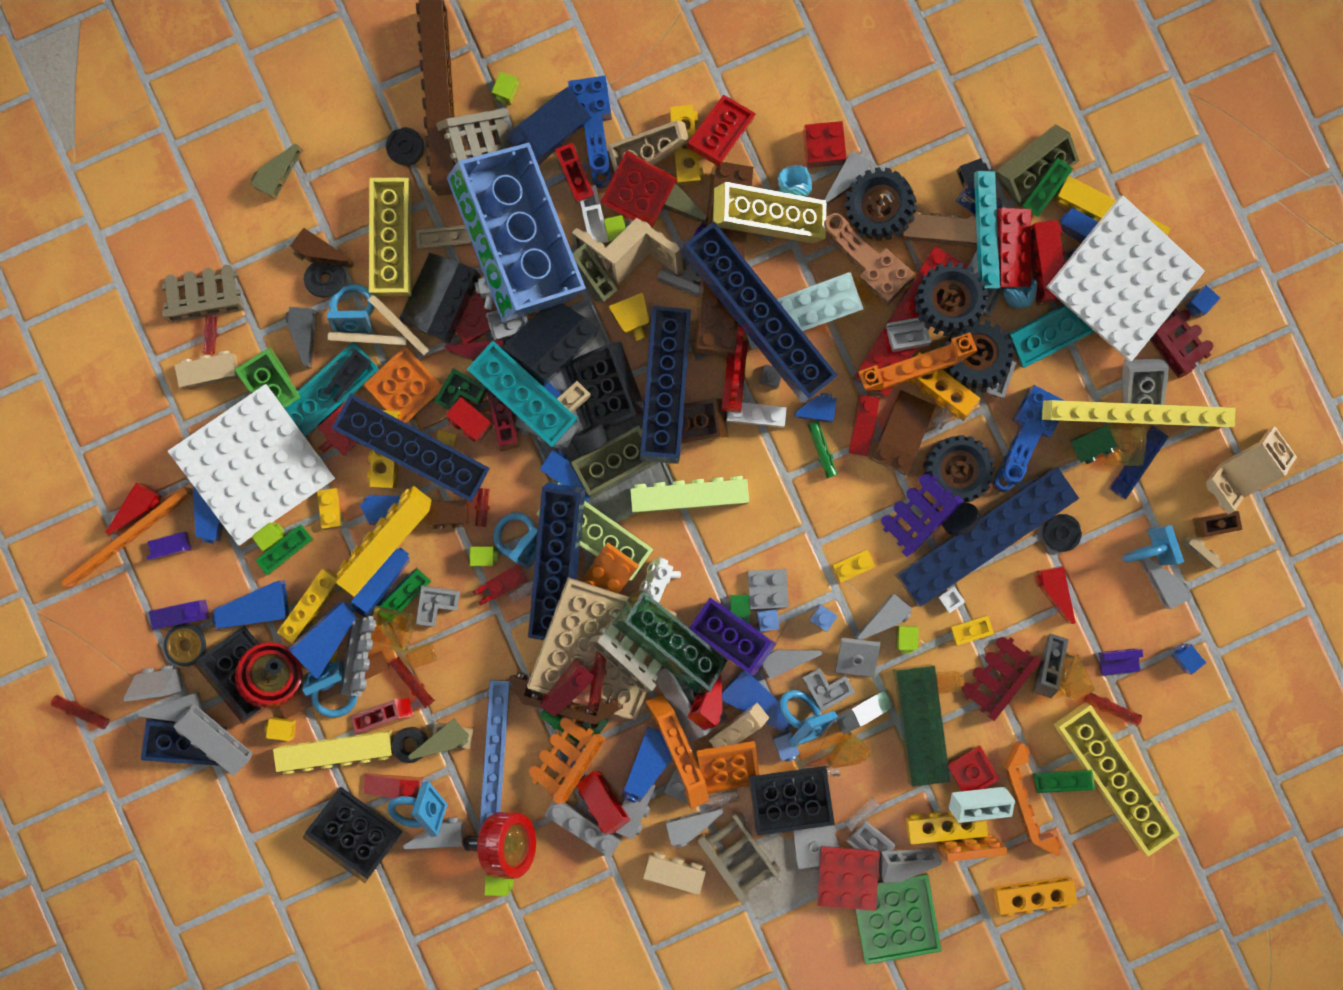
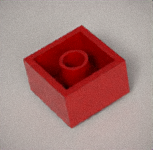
M843 121L804 125L803 139L806 167L844 165L847 157Z
M461 397L446 414L450 418L448 422L458 430L462 428L464 430L462 434L473 442L475 440L481 442L494 427L490 420Z

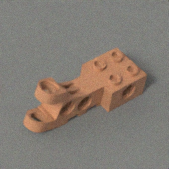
M833 213L826 217L824 220L826 239L863 271L859 282L888 307L914 280L915 273L887 248L879 255L850 227L849 222L840 214ZM829 221L833 223L834 229L830 227Z

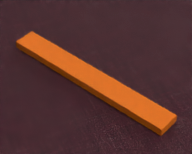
M188 487L181 488L61 581V584L64 587L75 586L193 495L192 490Z

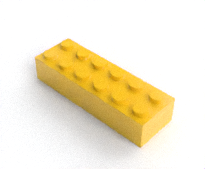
M414 485L410 490L406 489L401 494L398 504L393 503L388 509L386 518L381 517L373 533L369 531L364 537L361 547L357 545L351 552L349 560L345 559L339 566V571L336 574L338 576L336 583L355 597L429 512L432 500Z

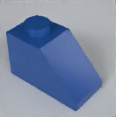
M821 393V396L815 397L795 412L794 418L832 423L834 421L837 398H832V394Z

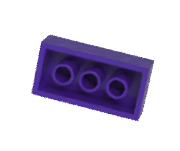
M712 598L708 599L688 628L689 631L751 675L757 673L777 644Z

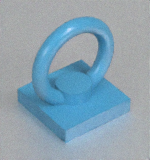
M360 284L344 285L338 293L331 296L329 302L330 311L327 312V319L333 332L374 333L369 317L375 307L368 301L372 295L367 287ZM347 292H360L367 299V307L364 311H338L337 309L339 298Z
M519 512L510 513L502 517L495 526L493 541L497 550L528 570L535 562L538 529H536L533 520L526 514ZM520 520L527 525L529 532L521 538L514 550L508 549L501 541L502 529L510 521Z
M1172 525L1147 529L1152 542L1151 545L1133 550L1122 556V561L1126 563L1139 561L1155 555L1160 566L1176 565L1184 562Z
M341 658L327 664L317 679L310 672L305 674L302 689L306 696L310 694L314 709L321 715L330 718L342 717L348 714L356 705L358 698L350 696L347 705L338 710L327 709L319 702V690H327L333 687L336 682H342L344 664Z
M789 690L780 699V710L783 717L789 724L799 729L788 741L792 748L819 738L838 718L835 711L821 715L816 701L807 693L799 690ZM790 698L802 699L811 707L814 715L808 717L803 722L797 720L788 709V700Z
M425 781L421 784L417 798L408 796L396 797L389 802L387 809L389 815L396 822L408 827H423L430 837H436L439 834L448 804L429 781ZM400 804L413 805L412 815L416 820L403 817L396 811L395 807Z

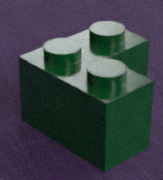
M453 368L434 402L450 410L460 397H465L480 406L489 389Z
M1107 424L1070 440L1079 461L1086 464L1097 460V455L1103 453L1106 456L1115 451L1114 448L1117 447Z

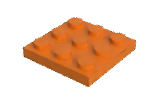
M406 346L363 384L386 410L400 411V418L398 417V419L405 423L410 422L435 399L443 386Z
M755 741L697 751L699 769L706 783L707 793L750 786L749 776L759 775Z
M989 833L987 837L937 842V850L948 862L1007 855L1006 846Z

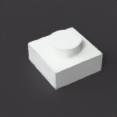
M954 586L938 596V599L948 613H951L965 603Z

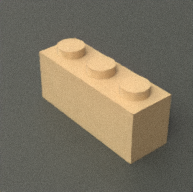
M229 351L218 352L217 356L212 357L211 355L199 356V360L194 361L192 359H184L180 361V364L174 365L178 385L183 389L239 378L235 371L239 367L237 356Z
M756 703L718 729L708 741L714 748L738 744L760 729L769 719V716Z
M650 852L643 879L697 895L700 894L706 873L702 864L696 862L689 864L679 857L671 859L665 857L666 854L662 852Z

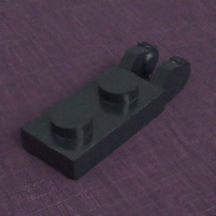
M355 349L333 376L324 393L326 395L331 394L338 384L341 389L333 398V401L338 403L372 362Z

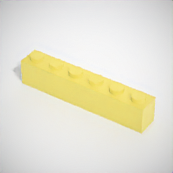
M392 730L278 746L273 749L276 772L283 771V774H290L295 772L294 769L302 768V771L314 770L315 766H321V769L333 767L335 763H340V766L351 765L352 761L359 760V763L370 762L371 758L378 757V760L390 759V756L394 754L392 751Z

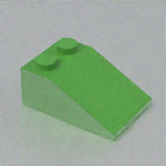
M271 347L235 369L251 394L267 384L284 408L301 398L284 366Z

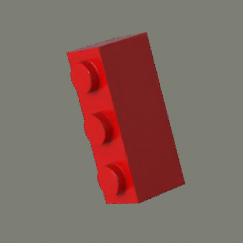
M593 771L576 785L579 796L587 803L588 811L598 821L597 825L603 833L614 834L631 821L602 772Z

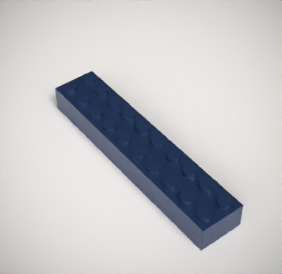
M712 222L683 245L680 252L802 403L809 400L838 376L715 222Z
M1053 467L980 516L979 524L975 529L967 534L958 533L957 536L952 535L896 573L895 576L914 604L921 607L1080 498L1060 469Z

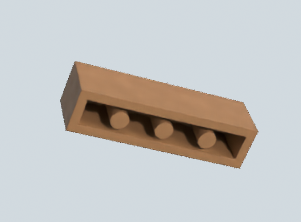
M916 211L912 213L915 217L914 221H908L909 228L907 230L904 229L903 233L905 241L977 247L975 216L965 219L959 215L942 217L938 213L922 215L921 212Z

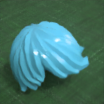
M802 165L788 166L779 173L777 179L782 193L806 197L811 192L812 181L807 167Z
M1031 278V287H1004V298L1010 307L1017 309L1027 308L1036 298L1037 282L1033 278Z

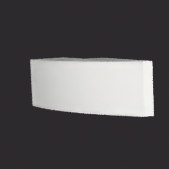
M594 185L591 186L594 196L580 201L587 233L596 242L606 243L609 240L597 188Z

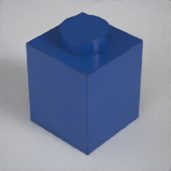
M1205 285L1199 288L1185 306L1191 315L1199 318L1206 315L1220 297Z
M1182 643L1171 654L1172 658L1186 674L1192 675L1206 664V661L1192 644Z

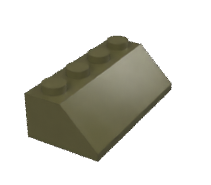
M1055 124L996 170L1001 185L1016 204L1021 207L1057 158L1070 167L1080 160L1070 132Z
M639 426L609 441L594 452L571 462L591 499L658 464V462L639 461L642 430Z

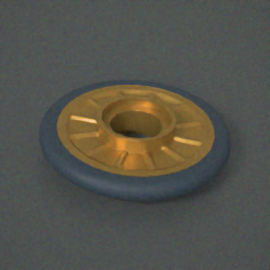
M188 624L172 628L164 640V652L167 658L178 666L194 665L197 659L204 655L206 650V640L203 633L195 626ZM183 640H187L190 644L187 651L182 650L180 647V643Z

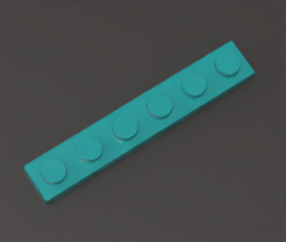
M995 171L974 172L978 273L981 276L978 281L985 282L986 286L984 289L1000 288Z

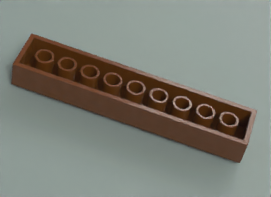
M419 0V3H416V12L420 18V22H417L418 34L421 35V41H418L419 52L422 53L423 60H420V70L424 75V79H421L422 91L425 92L422 104L427 114V117H424V127L428 132V136H425L426 148L429 149L426 161L431 174H428V184L437 196L453 195L446 177L456 164L454 159L450 158L452 151L448 139L444 137L446 130L438 131L436 123L455 117L447 6L444 0Z
M722 162L720 167L714 164L711 172L706 227L713 222L714 188L725 182L752 187L754 167ZM720 228L745 259L747 232ZM701 278L693 353L731 358L736 351L738 322Z

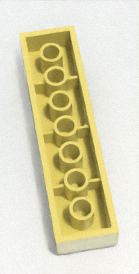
M1083 703L1053 724L1083 769H1092L1096 788L1141 853L1149 857L1180 835L1091 705Z

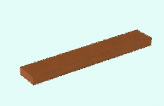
M383 651L367 658L370 664L368 671H365L364 679H369L390 668ZM336 682L333 687L327 690H319V702L340 693L341 683ZM300 690L290 701L280 706L284 718L287 719L313 706L310 694L306 696L303 690Z

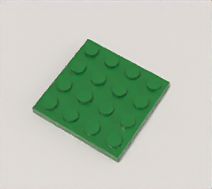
M927 873L918 874L902 882L883 883V881H878L876 911L855 909L865 965L942 952Z

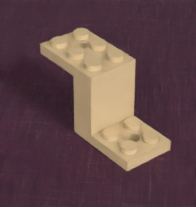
M638 218L607 247L601 242H596L586 231L582 232L576 228L572 232L575 250L583 243H586L610 279L618 285L648 255L677 275L683 270L679 245L669 241L661 232H656L647 222H642Z
M1274 426L1268 429L1258 443L1221 462L1206 481L1207 489L1216 496L1221 509L1230 514L1237 509L1244 497L1284 477L1297 456Z

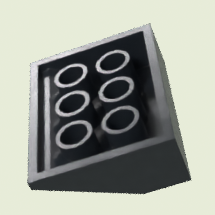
M429 252L412 289V296H409L399 320L411 328L450 344L456 331L455 328L459 325L468 305L467 302L476 288L475 282H478L481 274L477 270L459 262Z
M560 304L539 311L501 348L545 387L596 337L598 329L581 314L565 304Z
M611 342L573 359L565 367L571 385L578 381L590 393V397L579 406L587 427L600 423L605 430L643 415L644 403L621 342Z
M245 626L197 659L195 667L243 725L263 710L260 707H254L252 704L247 703L240 696V692L236 688L235 672L239 660L247 650L255 645H259V642ZM272 658L258 660L252 665L250 671L252 683L264 692H275L282 689L288 679L281 670L273 683L266 684L261 680V673L266 663Z
M826 766L749 776L757 836L835 825Z
M340 787L306 830L303 839L363 883H366L403 831L347 790Z

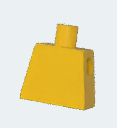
M643 293L609 306L610 312L625 335L633 332L636 342L647 338L643 328L649 326L650 322Z

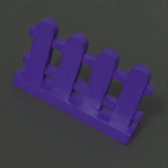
M928 474L920 476L919 483L923 487L919 491L916 488L908 489L906 496L910 501L907 504L902 501L895 503L894 511L897 515L895 517L885 515L881 519V523L885 527L883 530L886 533L889 531L898 540L897 545L899 547L902 545L905 547L902 553L906 557L912 555L964 501L959 496L952 498L950 496L952 492L949 489L945 491L936 482L938 478L935 475L932 477ZM926 491L937 500L934 504L923 495ZM913 505L924 514L921 518L910 509ZM940 505L944 507L941 511L937 509ZM901 518L911 527L909 531L898 522ZM927 519L930 520L928 524L924 523ZM914 532L918 534L915 538L912 536Z

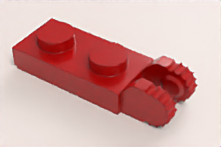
M516 564L485 582V585L474 590L473 594L478 595L485 589H489L491 595L479 601L481 606L492 599L502 596L528 579L520 565Z

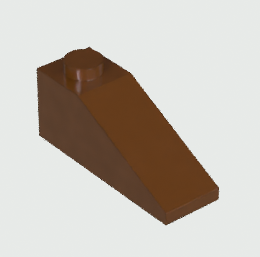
M305 228L301 230L290 245L294 250L293 254L302 261L306 259L311 263L351 268L354 265L349 257Z

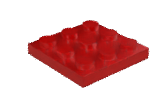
M626 151L600 203L633 221L636 218L642 222L645 221L653 228L678 179L633 153Z
M821 846L817 906L876 911L880 851Z

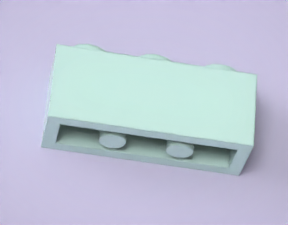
M1005 787L953 792L949 809L958 823L1012 817L1015 800Z

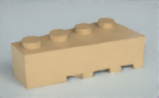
M676 120L607 146L614 171L616 172L626 151L655 165L688 143L689 137L685 123Z

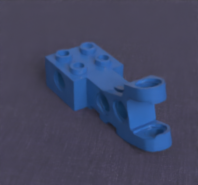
M606 75L568 81V87L591 116L584 124L593 184L597 188H606L611 182V172L603 121L612 119ZM600 174L607 176L605 181H598L596 178Z
M1036 385L1028 388L1012 419L1013 422L1020 425L1019 430L1001 461L993 480V486L997 491L1007 492L1014 484L1023 479L1027 471V464L1041 436L1044 438L1051 437L1059 423L1058 420H1042L1043 400H1065ZM1003 477L1008 486H1002L999 483V478Z

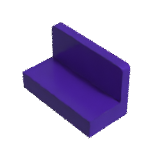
M181 532L147 541L151 555L146 557L147 560H156L191 551L188 533Z
M1133 648L1099 652L1101 674L1110 675L1140 671L1139 658L1143 657V649Z

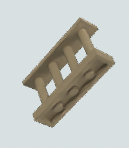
M733 811L732 817L735 820L711 837H706L704 833L697 837V841L743 905L749 901L747 895L749 890L772 874L777 880L780 879L778 872L781 870L775 861L771 862L749 832L745 826L747 821L742 814L737 815ZM740 826L746 836L722 853H717L714 849L715 843ZM751 842L757 852L735 868L731 867L728 869L725 864L726 859ZM762 858L768 868L746 884L742 883L740 885L736 880L738 878L737 875Z

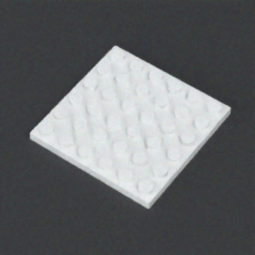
M1119 196L1046 288L1126 360L1132 362L1205 270L1126 197Z
M267 384L168 450L169 454L238 545L244 543L269 522H274L335 479L334 475Z

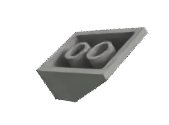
M1162 358L1133 360L1132 362L1123 360V403L1165 405L1169 367Z
M173 665L161 667L160 671H154V668L142 669V673L134 676L124 696V702L163 697L183 691L180 668L173 669Z

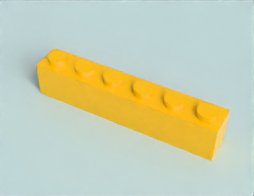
M1070 176L1066 178L1054 198V201L1058 202L1057 204L1065 209L1074 208L1097 222L1102 219L1116 201ZM1146 216L1163 233L1168 235L1170 227Z

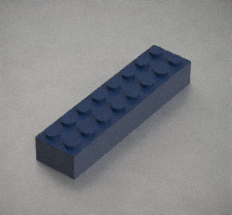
M652 307L639 461L679 463L691 309Z
M351 393L331 428L470 502L473 501L490 469Z
M546 483L542 487L528 638L545 639L567 579L577 580L586 488L555 483Z

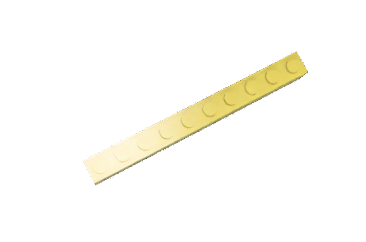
M1043 400L1042 420L1235 427L1236 408Z

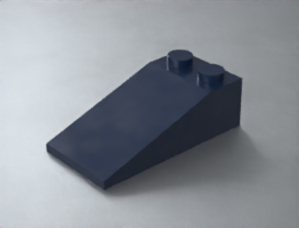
M566 87L514 128L506 136V139L513 147L530 143L539 166L555 152V149L559 148L580 129L591 116L570 88Z
M153 718L145 719L140 754L141 760L220 766L217 762L210 760L200 748H195L189 739L179 735L173 727L176 723L175 721Z

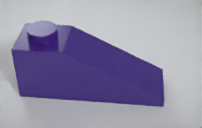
M198 600L149 611L152 630L210 618L206 600Z

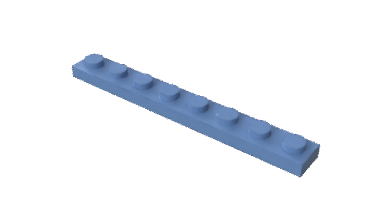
M490 680L479 833L489 816L501 812L510 681Z

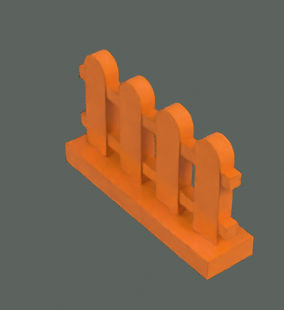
M563 718L560 721V726L564 729L563 734L551 735L550 743L554 748L552 751H541L539 756L544 762L541 767L532 766L529 770L530 776L534 778L532 782L535 785L539 782L549 790L547 792L548 795L553 796L554 794L552 800L557 804L566 803L606 740L601 734L592 735L594 732L592 729H584L577 724L578 719ZM569 734L580 741L577 747L567 740ZM559 750L569 757L567 763L556 756ZM548 767L559 773L556 779L546 772Z

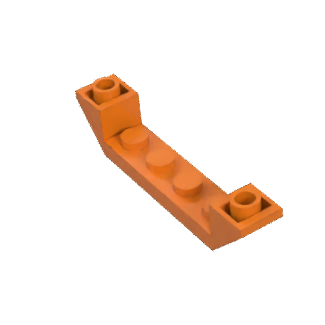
M971 333L952 338L950 345L878 369L876 365L858 371L865 390H884L956 365L975 353L977 348Z
M663 694L645 701L651 718L655 719L686 789L683 792L690 808L693 809L708 802L706 783L675 711Z
M1017 741L1004 765V769L1027 838L1033 844L1059 856L1061 855L1059 849L1062 846L1058 837L1051 833L1038 836L1041 832L1038 824H1034L1032 816H1035L1032 806L1027 803L1028 793L1025 786L1022 787L1020 779H1022L1019 768H1016V766L1030 762L1028 756H1031L1027 745Z

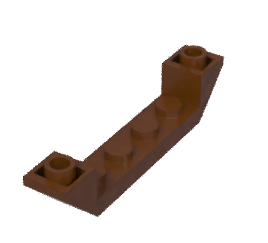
M517 672L516 675L509 676V681L522 704L543 709L539 704L544 698H542V694L531 692V689H528L527 684L530 678H528L527 674ZM607 698V700L600 701L598 712L596 713L597 710L585 708L583 710L578 708L577 704L569 703L558 714L597 724L623 709V704H619L616 699Z

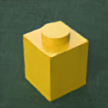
M280 717L269 718L264 727L266 738L283 741L294 739L296 720Z

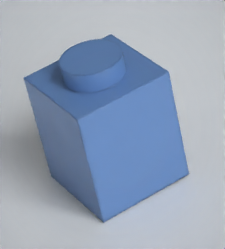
M819 604L809 621L827 632L837 618V615Z
M776 609L756 611L760 632L780 629Z
M790 730L772 737L781 760H786V762L796 759V755L800 754L797 746L792 748L788 742L793 737Z

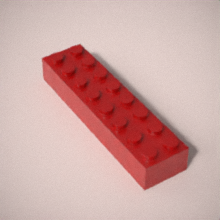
M934 246L887 323L918 318L920 312L915 313L914 308L917 303H914V298L924 275H927L931 268L935 270L938 264L942 263L943 267H945L947 262H953V267H956L958 262H963ZM963 263L962 268L966 270L968 265ZM937 295L938 305L942 298L941 295ZM884 326L852 379L862 384L858 371L876 365L878 369L910 359L917 348L892 352L887 335L888 331ZM893 387L871 391L885 399Z

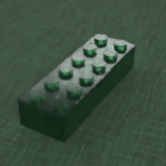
M644 590L631 593L613 623V626L697 694L711 692L728 661Z
M926 664L893 669L908 783L915 787L951 782L935 665Z

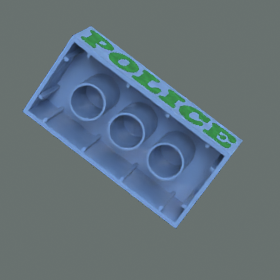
M530 143L457 162L446 178L502 322L569 302L586 289Z

